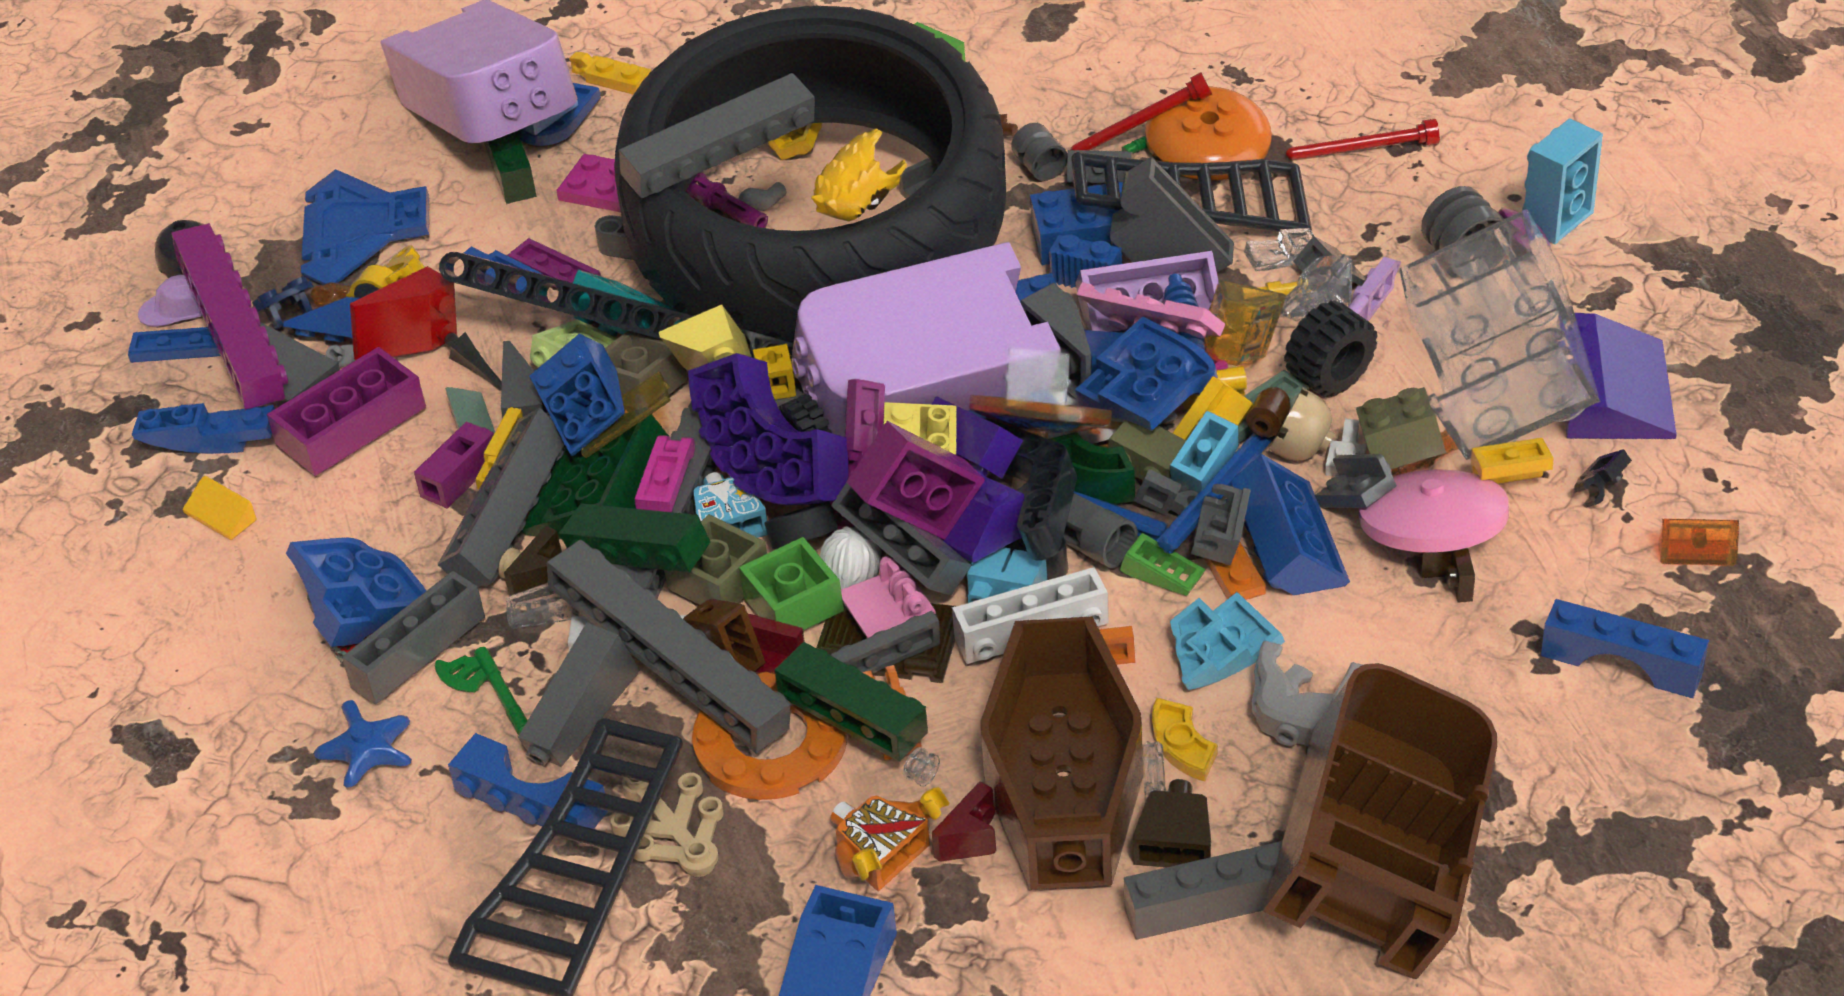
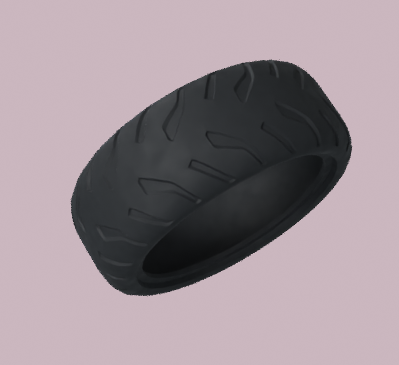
M816 5L774 9L732 20L710 29L685 42L644 78L630 99L623 114L616 142L614 170L622 224L632 257L643 277L650 280L649 285L673 310L678 308L683 313L696 316L719 305H723L739 328L794 343L800 303L809 293L815 290L995 244L1004 218L1006 171L1003 129L993 95L988 92L989 88L970 61L965 62L962 59V54L942 37L935 38L934 33L903 19L898 20L894 16L863 8L855 9L853 7ZM793 73L815 97L814 121L811 123H844L878 129L915 146L938 166L930 179L915 193L899 204L873 217L833 228L791 231L774 230L739 223L707 209L685 192L697 174L641 199L620 174L619 149ZM745 336L747 344L751 345L750 340Z

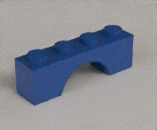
M1555 599L1544 625L1541 656L1578 667L1584 660L1594 655L1611 654L1621 656L1644 669L1651 678L1655 688L1694 698L1704 671L1709 640Z
M477 733L469 739L448 764L453 787L460 795L466 798L473 797L487 803L497 811L504 810L520 817L528 824H537L539 826H543L572 775V772L559 779L546 783L521 781L512 775L513 769L507 746ZM587 779L583 788L605 793L602 784ZM575 802L565 822L594 829L608 811Z

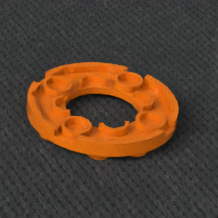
M769 672L758 674L763 683L773 691L778 692L775 674ZM790 703L791 713H796L802 718L803 723L807 726V734L801 745L788 755L776 759H756L746 756L735 747L732 734L702 710L699 712L694 723L692 741L698 766H701L709 776L710 782L716 787L742 798L772 800L799 794L798 788L816 779L820 783L831 774L845 752L847 733Z

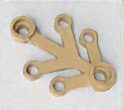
M686 773L678 780L681 795L675 813L671 811L660 797L653 813L658 821L650 820L639 847H648L637 849L634 859L642 862L650 859L679 862L681 868L689 875L702 877L712 872L718 861L717 847L711 841L717 822L722 819L724 812L719 798L710 796L702 799L698 805L701 823L695 838L691 835L687 828L696 799L703 793L702 779L698 774ZM623 777L622 787L625 798L641 802L649 783ZM708 809H716L714 811L707 812ZM614 812L610 818L613 833L625 837L634 817ZM620 822H627L626 824L619 825ZM652 837L673 839L678 846L654 844Z

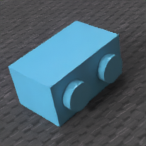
M1209 411L1205 412L1170 464L1171 480L1182 484L1180 491L1193 490L1199 493L1224 467L1238 448V425Z

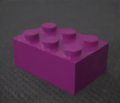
M886 421L847 480V483L867 504L945 540L985 481V478L965 459Z

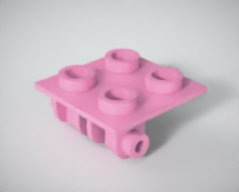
M885 556L881 559L879 576L841 589L843 603L866 638L872 637L879 631L888 630L902 624L911 617L920 616L929 611H933L936 614L935 609L911 574L891 556Z

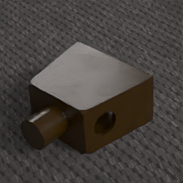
M1175 779L1169 783L1168 791L1154 790L1148 794L1133 834L1134 865L1167 868L1211 857V834L1207 797L1203 794L1192 793L1193 786L1190 782L1183 779Z

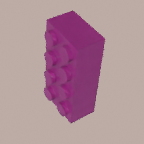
M377 347L269 412L267 417L275 444L312 475L316 476L426 408L419 377L383 349Z

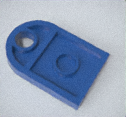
M573 83L578 98V106L537 135H533L523 129L518 130L520 140L536 146L552 145L565 140L576 130L601 98L599 88Z

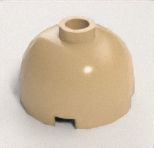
M1302 388L1295 400V404L1292 406L1280 431L1272 442L1269 451L1291 461L1307 460L1318 449L1325 452L1335 435L1334 432L1329 430L1332 423V414L1325 401L1316 394Z

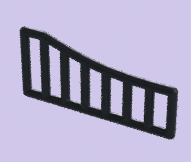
M1075 152L1071 160L1076 202L1083 206L1121 210L1123 207L1120 200L1117 170L1129 171L1146 160ZM1269 159L1208 163L1156 161L1180 187V175L1198 176L1202 210L1216 224L1308 236L1312 232L1301 170L1296 163ZM1085 166L1104 169L1107 195L1088 193ZM1258 172L1266 217L1248 215L1241 173ZM1271 173L1289 176L1297 222L1279 219ZM1228 174L1234 213L1216 210L1211 175Z
M607 718L599 719L578 764L546 822L518 861L465 920L449 954V965L456 969L551 996H573L683 747L682 739L675 735ZM608 735L664 749L656 768L601 755L600 752ZM592 769L649 783L641 802L583 787ZM575 802L634 817L625 837L565 822V819ZM555 836L615 851L618 854L610 872L546 856L543 855V852ZM532 868L602 887V891L594 908L516 886ZM503 901L587 924L579 943L575 944L492 921L488 918ZM481 934L567 958L571 961L562 981L468 955V952L476 935Z

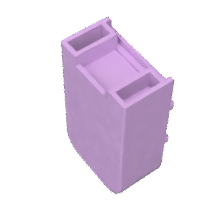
M481 0L461 8V14L418 31L410 32L405 30L380 42L401 104L464 142L481 143L503 137L569 109L578 99L558 34L553 29L490 0Z
M1006 242L823 287L809 293L801 301L797 313L791 362L794 375L799 380L804 394L812 396V400L817 401L818 408H822L823 416L829 422L828 428L832 430L833 434L845 437L848 380L850 379L883 383L885 385V402L932 404L935 397L938 396L967 411L978 410L995 405L1000 401H1009L1026 396L1034 391L1047 389L1050 392L1060 354V346L1048 322L1031 326L1016 294L1021 266L1010 243Z

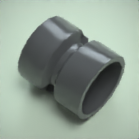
M1029 123L1020 128L1014 135L1011 143L1012 151L1036 179L1048 181L1058 176L1066 167L1067 151L1057 139L1053 138L1044 125Z

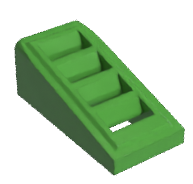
M1144 533L1138 537L1125 554L1120 567V571L1128 576L1188 596L1206 570L1175 551L1170 554L1165 553L1163 548L1158 546L1156 540ZM1170 568L1175 571L1171 574L1167 570ZM1182 573L1189 575L1186 581L1179 578Z

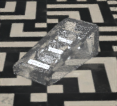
M548 583L506 597L508 626L511 629L571 620L572 616H584L548 587ZM521 606H526L527 611L521 613Z

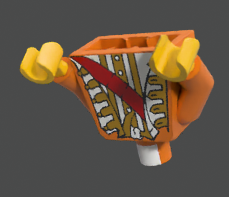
M941 788L929 789L922 795L920 800L915 802L888 801L879 796H871L857 809L846 802H840L832 811L831 821L837 825L835 853L842 874L849 878L860 877L862 881L866 880L874 889L880 891L930 846L928 818L938 819L941 815L940 808L950 804Z

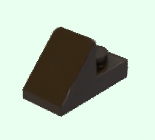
M545 526L506 569L504 576L511 599L519 600L553 592L548 587L547 562L562 552L557 530Z
M1468 548L1446 552L1423 553L1422 578L1446 576L1448 588H1454L1458 603L1473 601L1475 572Z

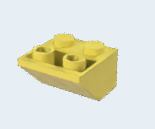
M884 402V424L886 421H889L956 455V406Z

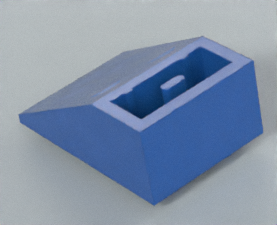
M580 333L529 375L572 456L625 414L617 370L602 344Z
M815 885L800 917L779 996H870L897 935L893 903Z

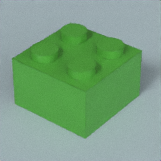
M804 537L739 567L744 599L760 617L798 626L805 630L844 611L840 579Z

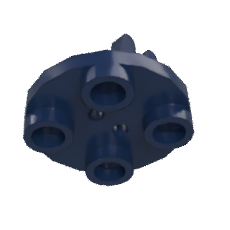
M301 276L287 283V286L281 289V293L277 294L275 289L258 296V299L253 301L252 304L256 307L258 314L265 312L273 328L278 330L283 327L282 319L278 313L282 309L281 304L287 301H291L292 305L297 303L302 314L313 310L305 292L313 288L311 281H307L305 276Z

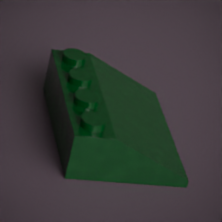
M647 410L616 420L574 456L570 455L566 445H564V453L554 464L551 470V478L543 486L538 496L539 500L531 509L526 519V524L521 531L525 535L537 536L547 526L557 530L559 539H562L559 532L581 503L636 509L635 497L658 435H669L651 412Z

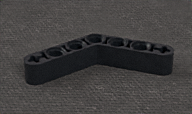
M984 418L1023 440L1005 474L1028 482L1017 528L1029 557L1033 560L1048 559L1054 556L1061 547L1078 478L1067 448L1064 444Z

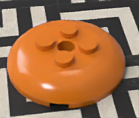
M1209 86L1212 92L1211 96L1203 100L1191 98L1146 122L1145 141L1152 156L1157 155L1164 162L1208 163L1264 159L1271 145V126L1263 110L1246 96L1221 87ZM1228 174L1211 175V180L1228 179ZM1182 175L1188 178L1198 179V176L1195 175Z

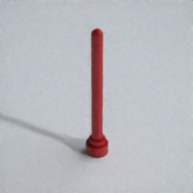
M1202 72L1190 77L1191 81L1186 83L1187 87L1074 144L1071 150L1090 151L1191 98L1203 100L1211 96L1212 92Z
M1436 119L1422 120L1421 124H1417L1416 128L1290 147L1286 151V156L1290 160L1412 141L1424 143L1425 146L1439 144L1440 141L1439 127Z

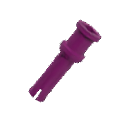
M703 172L697 174L685 191L692 198L701 200L706 208L710 210L719 209L743 224L765 228L768 223V216L765 213L756 210L744 201L727 193L723 184L708 180Z

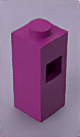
M466 421L414 471L420 497L448 509L476 481L475 479L485 462L484 452L494 432Z

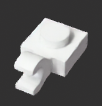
M1345 418L1342 441L1331 440L1325 467L1326 476L1335 477L1339 475L1333 463V458L1337 455L1366 454L1367 445L1358 443L1359 420Z

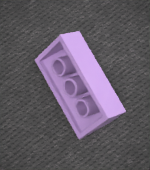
M1212 251L1080 270L1076 280L1077 292L1081 282L1092 284L1099 293L1104 294L1106 288L1120 290L1122 295L1133 299L1136 298L1137 294L1165 304L1164 291L1169 285L1168 278L1172 274H1180L1182 281L1190 285L1199 307L1206 308L1216 317L1225 316ZM1078 296L1081 313L1089 330L1122 332L1127 331L1131 327L1119 329L1110 325L1107 322L1108 318Z

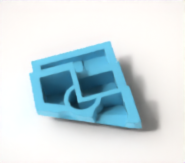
M1238 592L1215 610H1212L1198 598L1170 620L1172 633L1176 641V653L1183 676L1181 677L1182 682L1188 690L1216 683L1256 663L1263 641L1280 645L1285 642L1282 634Z

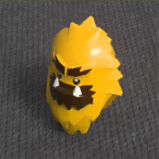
M874 129L857 135L848 144L841 147L833 160L826 164L821 175L816 177L815 189L813 190L814 195L811 196V199L817 205L816 212L832 218L852 221L859 218L866 209H875L889 191L898 186L901 175L907 166L905 159L886 173L880 169V162L874 159L875 144L879 140L882 131Z

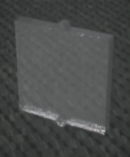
M1008 348L1007 373L1003 375V379L1006 380L1005 406L1066 412L1067 387L1071 385V380L1068 379L1069 354Z

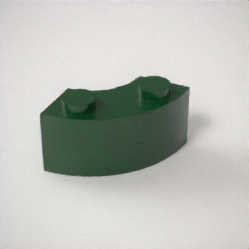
M1077 432L1050 438L1053 441L1064 444L1067 448L1078 477L1075 486L1076 492L1113 505L1134 501L1135 469L1123 446L1110 448L1095 446L1083 440Z

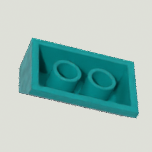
M578 270L573 281L576 284L673 310L671 306L610 278ZM584 293L579 298L578 304L582 311H585L590 305V297L587 293ZM618 301L612 304L610 308V314L614 320L618 319L622 314V306ZM650 310L646 311L642 316L643 326L649 328L654 322V315ZM574 316L575 319L591 325L593 323L592 320ZM678 319L675 324L682 322L683 319ZM597 322L599 323V330L612 336H617L618 333L623 335L628 331Z

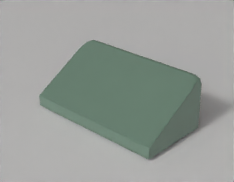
M453 387L445 388L457 430L467 421L479 427H485L495 433L481 392Z

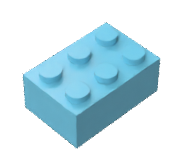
M1570 118L1558 128H1554L1539 143H1535L1527 155L1529 163L1524 183L1526 194L1522 213L1533 220L1543 230L1548 241L1553 244L1558 243L1592 215L1595 207L1603 133Z

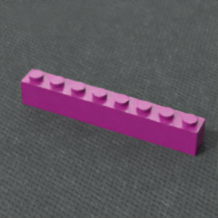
M210 223L171 232L178 264L245 410L285 399L283 385L288 384L283 364L278 365L279 360L274 345L269 343L265 326H260L256 307H251L249 293L246 288L243 289L238 270H234L230 253L225 252L221 234L215 235Z

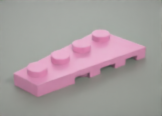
M1081 282L1077 292L1080 298L1108 318L1107 322L1110 325L1119 329H1127L1128 326L1135 324L1142 316L1177 334L1185 332L1197 338H1205V335L1221 336L1225 326L1224 322L1202 307L1168 300L1163 304L1149 296L1137 294L1136 298L1133 299L1122 295L1120 290L1106 288L1103 294L1095 290L1092 284Z

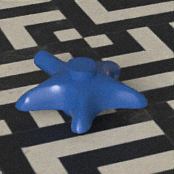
M348 700L341 706L348 722V730L318 746L314 751L315 758L320 760H342L348 762L349 767L344 777V786L346 788L353 787L370 768L376 765L407 766L411 763L412 759L407 754L391 746L395 738L408 727L410 720L407 716L398 715L378 721H366L362 717L356 702Z

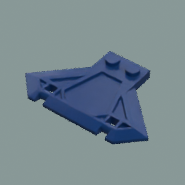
M337 169L332 171L305 192L306 202L313 203L304 208L302 259L311 261L301 265V274L332 289L389 242L429 235V193L427 187L423 186L390 193Z

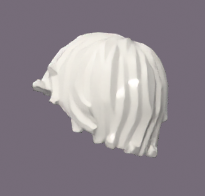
M845 526L843 529L834 531L825 540L821 547L820 557L840 579L841 589L878 576L883 550L857 527Z

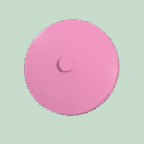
M1421 470L1393 476L1397 485L1395 488L1367 508H1359L1360 525L1370 538L1388 547L1412 552H1446L1480 544L1497 535L1505 527L1509 518L1508 496L1500 485L1490 479L1481 480L1477 474L1458 470Z

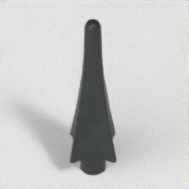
M464 332L460 337L455 333H449L444 339V342L451 349L449 359L465 366L501 390L502 381L485 362L467 333Z

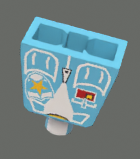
M713 472L704 478V485L698 486L693 490L696 514L699 516L700 521L710 514L757 538L768 535L764 524L767 521L764 505L757 496L749 494L735 485L733 477L724 479L721 473Z

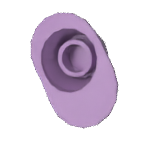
M176 275L166 279L156 290V296L146 301L138 312L140 322L152 327L202 317L184 275Z

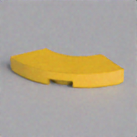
M1156 697L1152 711V730L1158 749L1175 768L1195 779L1205 781L1218 754V744L1203 738L1195 730L1192 722V706Z

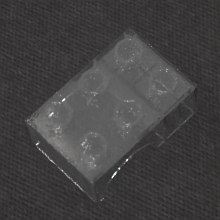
M1527 209L1399 268L1411 323L1429 354L1443 395L1438 397L1435 393L1428 396L1430 406L1466 460L1471 458V448L1515 442L1518 437L1555 421L1565 422L1574 419L1585 408L1600 402L1561 266Z

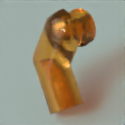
M335 282L317 285L311 291V298L316 305L322 307L347 297L346 294L350 292L351 285Z

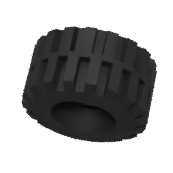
M1332 300L1329 303H1321L1316 309L1310 310L1291 333V338L1285 348L1287 350L1284 355L1285 367L1293 376L1301 380L1317 394L1323 397L1329 395L1331 397L1336 396L1340 391L1343 393L1352 384L1354 385L1367 370L1369 363L1374 357L1373 353L1377 348V331L1374 330L1373 324L1342 302Z

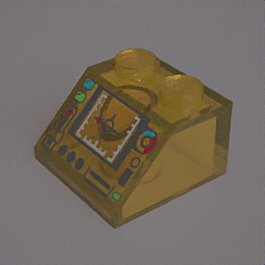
M1219 280L1209 311L1224 322L1225 326L1221 336L1205 335V352L1215 362L1216 360H1225L1228 364L1234 366L1266 357L1286 295Z

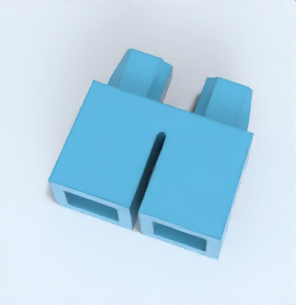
M1003 547L974 563L971 562L972 566L967 572L968 603L1047 581L1046 559L1033 560L1029 557L1028 552L1015 549L1011 555L1010 548Z

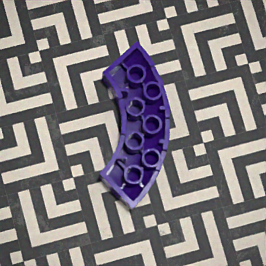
M735 353L688 370L693 411L698 412L702 425L699 429L701 438L708 441L712 450L709 454L721 471L727 472L734 479L733 483L763 500L785 505H813L837 499L838 494L848 480L847 438L819 429L799 432L791 426L782 415L773 397L767 362Z

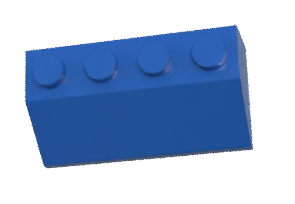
M1260 454L1231 480L1234 488L1241 490L1247 488L1251 490L1244 525L1254 541V552L1260 558L1263 565V576L1273 588H1281L1292 595H1300L1345 587L1350 583L1309 481L1263 454Z

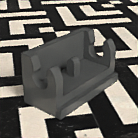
M1224 484L1213 485L1212 492L1224 495L1227 499L1220 500L1216 497H1204L1191 554L1231 565L1241 540L1250 489L1243 488L1241 490Z

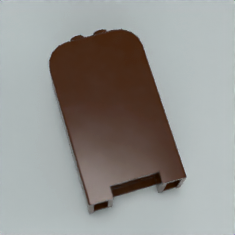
M1372 663L1364 664L1355 669L1313 730L1264 912L1300 929L1311 915L1382 946L1378 960L1379 964L1412 979H1418L1458 930L1469 875L1472 873L1474 865L1472 861L1485 802L1489 796L1488 788L1498 747L1497 732L1488 716L1471 702L1394 667Z

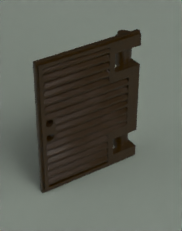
M844 603L843 612L825 620L816 647L817 649L825 650L830 655L844 646L853 645L867 639ZM930 603L935 609V615L939 620L940 644L893 664L898 678L912 680L914 672L930 674V682H944L955 644L952 607L956 606ZM886 669L879 670L872 675L885 677Z

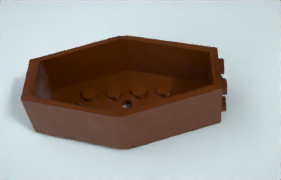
M1093 616L1015 621L980 722L985 784L993 788L995 810L1030 890L1111 886L1143 779L1141 712ZM1057 713L1066 714V715L1063 716V717H1055V716H1053L1054 714H1057ZM1060 772L1070 773L1068 776L1064 777L1057 775V773Z

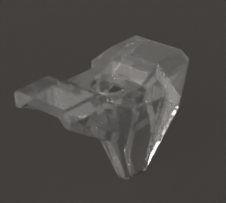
M1339 254L1316 258L1303 270L1297 281V286L1285 297L1270 298L1261 306H1266V311L1264 309L1265 314L1272 312L1271 317L1266 318H1274L1277 310V318L1285 317L1293 321H1300L1310 310L1316 309L1319 304L1329 303L1332 300L1342 302L1349 307L1352 298L1351 257ZM1275 304H1276V308H1275V309H1271V310L1269 309L1270 307H1268V306H1272V305H1275Z

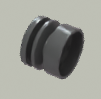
M1458 186L1438 196L1427 208L1421 224V232L1425 240L1442 255V258L1455 272L1461 275L1473 276L1485 272L1501 259L1511 242L1512 231L1508 222L1495 209L1491 208L1489 202L1483 199V196L1477 190L1470 186Z

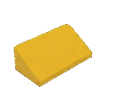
M207 476L201 478L183 508L185 514L229 540L235 538L257 520L252 503L248 499Z

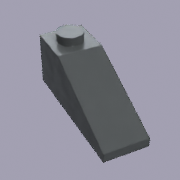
M503 341L502 417H504L507 409L510 407L522 409L523 417L538 408H541L549 415L529 377L534 370L511 341Z

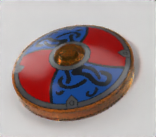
M970 394L968 408L990 420L1024 429L1048 438L1049 432H1079L1111 425L1113 411Z

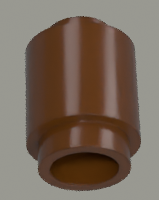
M1270 387L1258 394L1246 417L1247 425L1253 433L1261 437H1273L1280 431L1291 407L1287 393L1280 388Z

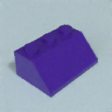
M983 476L985 481L946 539L940 538L960 556L973 563L1021 538L1017 522L1024 500V493Z

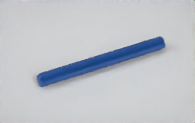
M1252 433L1207 486L1199 492L1158 538V546L1163 548L1164 552L1168 554L1177 549L1197 527L1204 497L1210 496L1221 499L1224 496L1213 493V485L1224 484L1232 487L1231 480L1256 459L1274 440L1275 436L1261 437Z

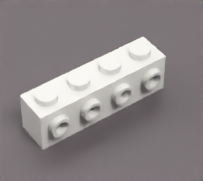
M1095 567L952 607L954 637L966 664L986 660L1004 654L1015 621L1093 616L1097 626L1108 624V592Z

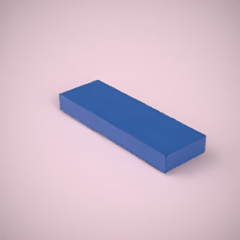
M208 327L134 332L128 351L131 363L220 356Z

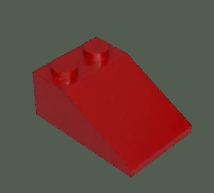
M428 266L350 303L354 360L359 359L377 347H380L392 357L430 351L445 344L444 339L449 333L457 335L455 285Z

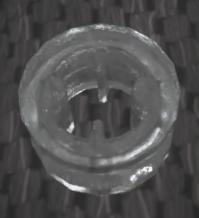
M917 747L910 753L905 762L903 776L910 781L915 780L916 784L921 787L927 786L937 774L940 764L939 756L934 753L928 754L925 748Z

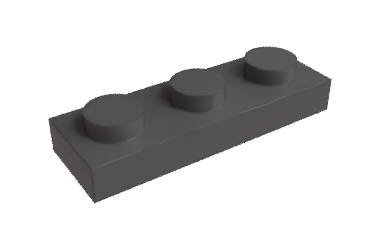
M929 611L920 616L911 617L906 622L888 630L879 631L872 637L858 643L844 646L837 652L832 653L831 656L847 665L857 667L861 672L871 670L873 674L905 660V658L912 657L939 645V620L933 611Z

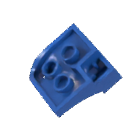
M1142 316L1096 358L1098 369L1075 389L1080 409L1106 423L1110 418H1119L1152 431L1193 393L1200 395L1212 376L1218 378L1214 361L1202 348L1187 338Z
M342 537L290 542L286 551V555L298 571L309 595L315 615L313 624L331 647L359 644L363 641L364 637L375 632L427 591L399 557L390 552L374 549L359 539Z

